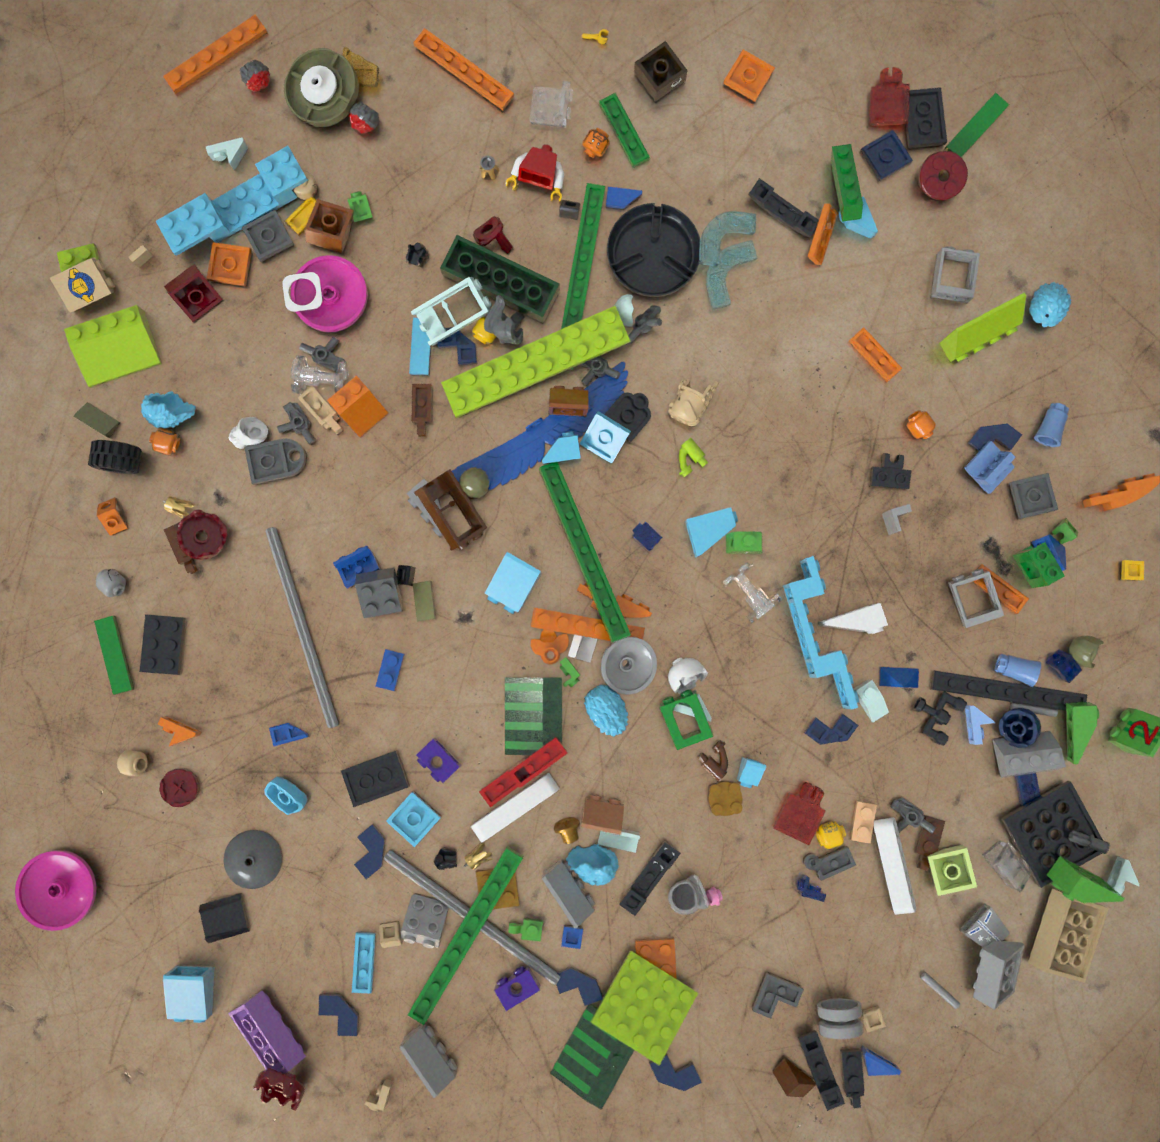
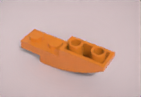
M1155 473L1143 475L1141 480H1137L1136 477L1124 479V483L1118 485V489L1107 491V495L1101 496V492L1090 494L1089 499L1082 500L1084 508L1103 504L1104 511H1108L1133 503L1158 486L1160 476H1155Z
M585 582L584 585L580 584L577 592L592 599L593 602L590 607L598 610L587 583ZM625 594L617 596L616 601L624 618H646L651 616L652 613L649 612L650 608L642 603L639 605L632 602L633 599Z

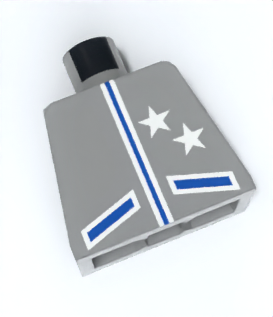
M985 903L960 928L962 933L982 947L989 945L992 941L1006 942L1004 939L1009 935L1008 929L998 915Z

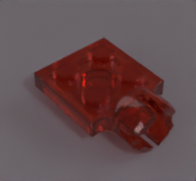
M889 67L883 69L880 72L879 84L871 87L870 126L908 124L910 84L902 82L903 74L900 68L892 67L891 77Z
M805 782L798 794L789 793L773 828L802 843L810 845L826 812L825 809L820 807L824 791L817 786H812L811 783Z

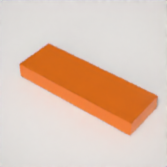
M824 204L807 256L816 265H822L838 215V212L831 204Z
M864 327L849 340L886 382L902 369Z
M981 564L978 569L983 568V571L987 570L990 572L1000 603L1015 614H1018L1029 598ZM983 578L972 581L988 593Z

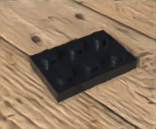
M941 87L904 91L902 98L908 148L946 145L947 134Z
M145 614L139 672L180 675L186 618Z
M397 750L341 770L353 808L409 787Z

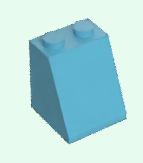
M506 552L485 592L488 595L487 599L496 605L498 602L504 604L503 609L512 614L515 611L519 613L542 573L540 570Z
M175 966L163 975L167 1019H174V1022L193 1020L195 1023H202L212 1015L215 967Z

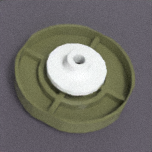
M316 48L300 55L293 62L284 81V95L291 111L299 119L315 127H327L343 120L350 113V109L353 107L359 93V81L354 67L343 55L328 48Z

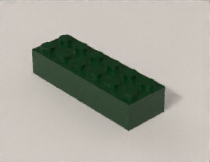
M456 235L440 267L443 276L458 283L468 277L478 279L482 286L481 292L483 295L496 300L497 295H500L504 298L506 306L542 323L545 322L560 291V283L459 235Z

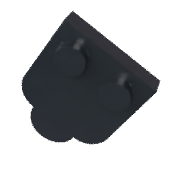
M626 392L620 395L604 415L631 431L626 439L630 443L651 418V411L648 408L649 400L642 393L633 395Z

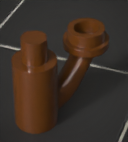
M721 740L712 747L715 753L719 752L720 765L711 756L707 757L704 753L698 756V759L702 762L701 766L718 782L727 774L728 758L724 748L726 743Z

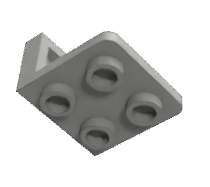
M416 894L412 895L401 929V939L411 944L415 942L421 943L427 948H439L441 933L449 907L440 900Z

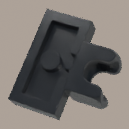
M883 453L881 467L872 466L870 485L910 489L912 470L903 469L904 455H897L895 462L892 463L890 461V454Z

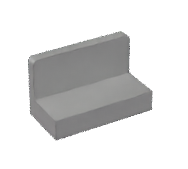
M910 504L882 513L888 535L901 531L898 517L912 512Z

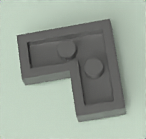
M766 972L752 1010L771 1019L778 1000L797 1008L804 989L801 986Z

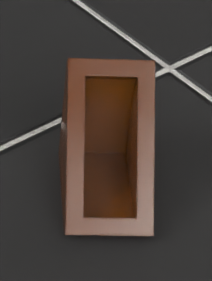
M786 1058L773 1069V1074L787 1097H804L816 1086L814 1080Z

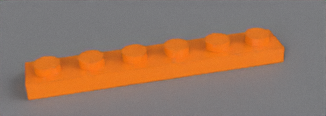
M255 14L163 77L173 92L177 94L267 33V30Z
M424 28L413 42L416 48L501 110H504L513 99L514 93L427 29Z
M534 607L530 627L611 641L604 623L600 619ZM627 625L631 634L630 637H637L643 640L645 628Z

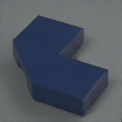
M460 330L438 342L439 349L457 347L459 366L478 364L476 344L461 333Z
M1008 423L983 426L978 428L968 444L980 451L988 441L994 442L995 440L1010 451L1022 434Z
M841 714L834 725L829 728L815 717L804 733L820 745L848 741L859 725L844 714Z
M374 824L357 836L369 851L354 864L365 879H368L379 870L383 864L385 838Z
M573 967L557 972L560 976V980L556 984L559 994L578 988L584 1006L603 1000L597 979L585 975Z
M320 994L318 1015L338 1016L337 1036H357L359 1014L346 1003L340 994Z
M667 1053L660 1065L649 1061L659 1083L682 1091L702 1083L693 1062L675 1071Z

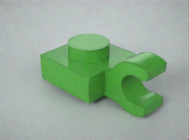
M524 918L523 924L509 922L508 933H522V940L541 942L543 920Z

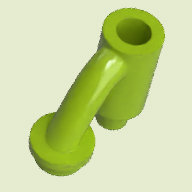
M692 438L685 441L679 451L681 468L679 474L683 477H686L693 471L691 465L687 466V454L695 463L698 462L702 467L708 463L704 458L705 453Z

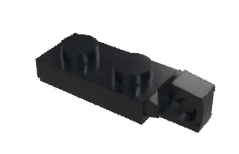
M840 1050L843 1090L846 1097H850L853 1109L861 1108L860 1096H864L865 1091L861 1050Z

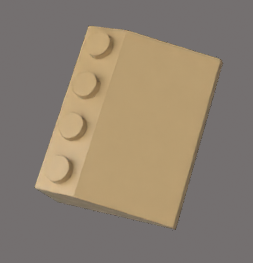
M1052 889L1028 964L1044 972L1085 983L1109 908L1096 903H1082L1076 899L1071 901L1062 894V891Z

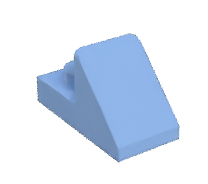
M966 705L965 716L969 744H983L984 731L980 725L995 722L975 706Z

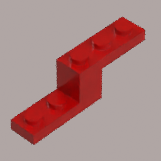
M555 737L528 758H523L482 788L479 793L489 807H492L516 788H521L568 754L559 739Z

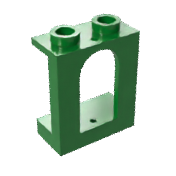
M1045 542L1035 548L1028 546L1012 555L1031 588L1049 586L1065 577Z
M685 690L680 693L681 696L676 698L670 696L663 699V703H660V710L677 750L713 737V730L707 721L696 690ZM687 703L691 707L700 729L682 736L673 715L675 705Z

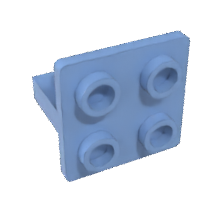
M988 441L964 469L987 494H991L1014 469V465L1011 462L1016 457L1011 452L1000 451L992 441Z

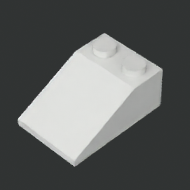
M876 603L820 621L818 625L875 634L883 631V627L887 626L888 623L881 603Z

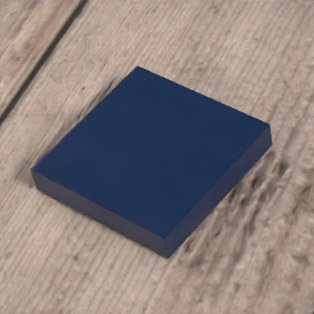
M894 130L884 134L860 150L879 181L884 180L913 161Z

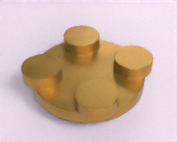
M724 781L710 786L708 801L711 811L715 816H730L742 812L743 797L738 783Z

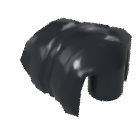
M419 242L415 243V245L409 244L406 262L421 266L423 259L427 257L429 251Z
M441 848L433 861L436 868L439 870L457 868V852Z

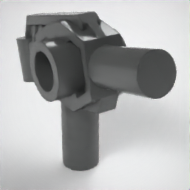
M652 305L643 314L635 318L634 329L628 335L631 341L629 343H632L640 333L643 334L650 331L652 326L662 325V320L655 318L661 312V307Z
M334 336L325 347L317 345L314 348L304 343L300 345L299 350L311 354L314 363L333 371L339 368L342 369L345 362L343 358L331 353L339 342Z
M599 356L579 364L590 370L581 380L586 386L595 376L602 378L608 375L618 379L621 374L619 371L609 368L607 360Z
M290 401L284 405L283 408L288 414L290 422L277 426L278 432L282 433L293 429L296 434H302L308 444L314 443L315 439L308 430L310 421L299 404Z
M896 798L890 806L904 818L897 824L899 833L908 825L914 828L920 825L930 833H933L936 829L934 825L924 819V812L905 798Z

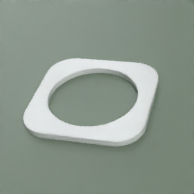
M316 273L294 274L284 278L285 306L289 311L311 310L321 306V285ZM298 279H308L316 287V296L307 305H297L289 297V288Z

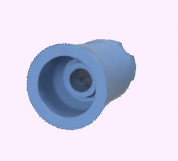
M1051 403L1034 439L1046 446H1061L1069 408L1061 403Z
M1000 654L996 661L995 671L1034 687L1040 675L1041 662Z

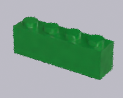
M851 144L832 146L831 165L842 222L862 219L863 201Z

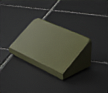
M88 402L73 416L108 438L111 437L120 423Z
M432 581L413 583L417 622L436 619Z

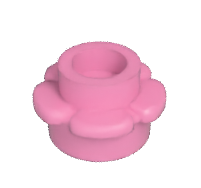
M715 887L707 890L706 895L711 906H719V901H722L721 891L719 889L716 890Z

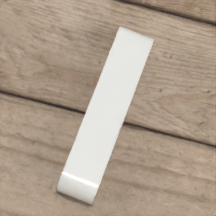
M547 773L470 827L482 843L553 795L560 788L550 773Z
M894 817L874 820V830L895 915L915 913V899L896 820Z

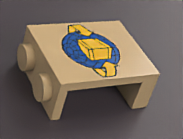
M95 257L50 277L69 313L75 312L90 303L114 293L113 288L115 286L109 277L106 278L103 272L105 270L100 260H96Z

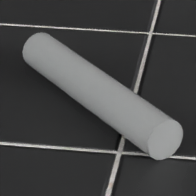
M1013 702L1010 704V710L1026 708L1035 714L1057 717L1058 714L1057 709Z
M926 972L921 974L920 978L954 1009L960 1006V1003Z

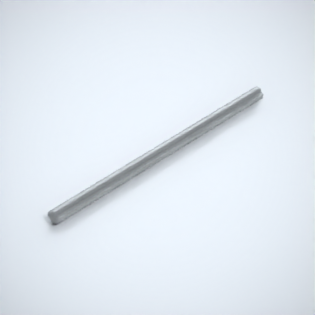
M271 527L265 530L327 726L328 728L338 726V720L277 529Z
M393 851L387 852L384 856L385 861L461 917H466L470 910L469 907ZM488 921L484 923L480 931L554 985L558 983L560 976L556 971Z

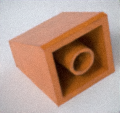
M357 375L327 400L359 437H362L389 414Z

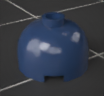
M1014 708L1006 712L1000 719L999 730L1001 736H1004L1011 746L1024 748L1037 740L1041 733V723L1037 715L1031 710Z

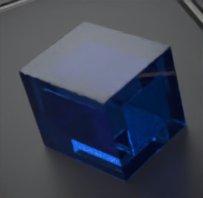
M647 522L643 525L639 523L632 530L634 533L632 538L648 553L662 539V536Z

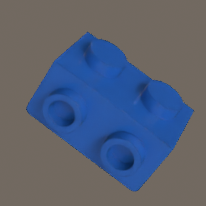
M368 546L360 547L355 552L342 556L333 562L346 588L355 585L356 574L381 570L373 552Z

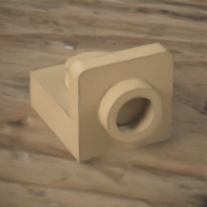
M386 1079L383 1085H379L376 1096H368L365 1105L369 1106L373 1111H383L387 1105L393 1081Z

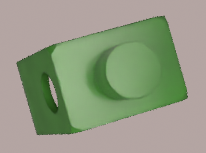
M731 532L726 534V553H763L762 532Z

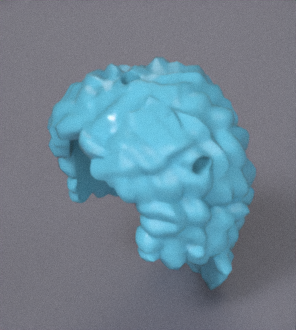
M1055 282L1041 285L1034 292L1029 313L1036 323H1042L1043 327L1058 325L1067 315L1071 305V296L1067 293V288Z
M173 391L167 392L165 395H160L159 393L145 395V399L142 400L143 403L141 404L143 417L156 428H174L180 422L191 418L196 410L193 404H189V402L184 403L182 398L178 394H174Z
M599 685L589 691L586 697H584L586 712L594 722V725L600 728V733L605 732L606 735H611L612 737L622 734L628 725V712L625 708V702L621 699L620 695L608 685Z
M599 844L586 848L577 846L576 849L573 848L566 858L571 870H574L579 878L590 885L608 884L615 877L616 871L619 868L616 854L599 846Z

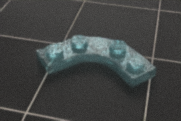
M729 211L713 218L701 235L699 264L718 266L720 264L722 237L727 233L733 232L753 235L756 232V214Z
M752 240L725 248L715 256L710 264L706 276V289L712 310L731 305L726 287V275L731 268L757 260Z

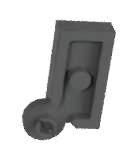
M848 846L821 858L814 854H809L804 859L806 868L816 870L820 881L856 866Z

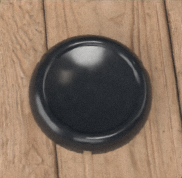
M647 203L628 210L616 221L608 237L607 257L614 276L625 288L646 297H662L680 290L691 280L699 266L702 247L695 225L683 212L666 204L655 206V203Z

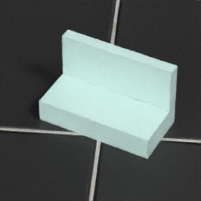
M622 829L621 835L600 831L598 844L636 853L640 833Z

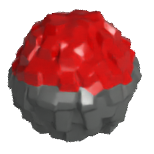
M253 60L240 68L241 81L246 84L249 90L258 92L269 86V68L262 62Z
M360 101L355 103L350 109L349 117L353 129L363 134L371 132L377 127L379 113L368 107V105Z

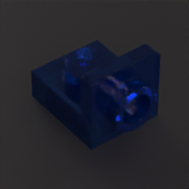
M1057 650L1046 662L1067 683H1070L1082 671L1073 656L1061 650Z
M803 874L802 879L799 878L797 882L798 893L803 897L825 902L826 894L821 891L822 888L810 885L808 888L810 877Z

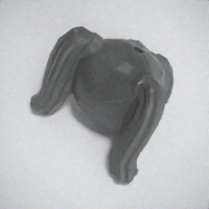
M497 295L496 301L484 321V329L499 338L501 344H520L523 341V329L520 328L517 332L515 330L525 317L519 312L514 313L511 318L503 313L505 308L504 298Z

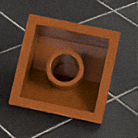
M317 199L305 227L306 242L343 253L349 237L354 210Z
M565 386L550 388L548 415L587 416L588 390H584L583 387L565 389Z

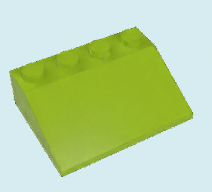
M1025 292L956 328L944 338L940 345L950 363L954 360L960 362L967 358V354L971 351L975 354L984 349L985 344L990 342L992 345L1001 340L1000 336L1004 334L1009 336L1018 331L1017 327L1023 323L1026 302Z
M138 305L64 329L69 347L88 387L161 364L145 311Z

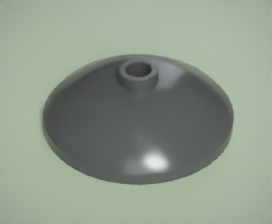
M244 831L236 835L227 845L223 860L224 868L228 877L240 887L246 889L264 887L276 878L281 869V848L278 842L264 831ZM247 858L252 860V865L247 863Z

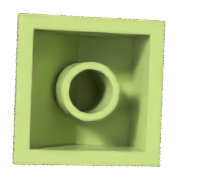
M964 845L945 848L927 856L938 896L977 887L969 853Z

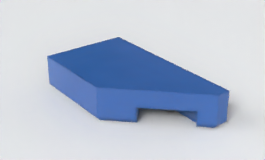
M608 187L606 207L625 209L630 203L642 196V190Z
M291 723L269 728L273 746L309 737L308 733Z

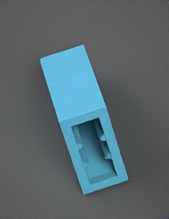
M731 507L686 519L685 523L695 558L702 555L736 526V522H738L737 514L735 511L732 512Z

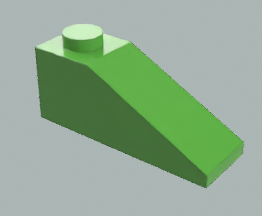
M1091 702L1066 703L1067 760L1073 764L1079 763L1097 726L1099 709Z

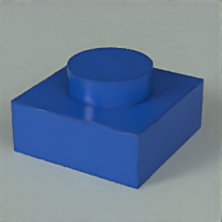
M564 925L561 946L581 949L583 928Z

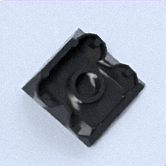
M241 893L219 900L214 899L199 906L207 943L250 932Z

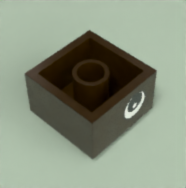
M666 41L638 59L634 66V73L655 101L685 82L688 71Z

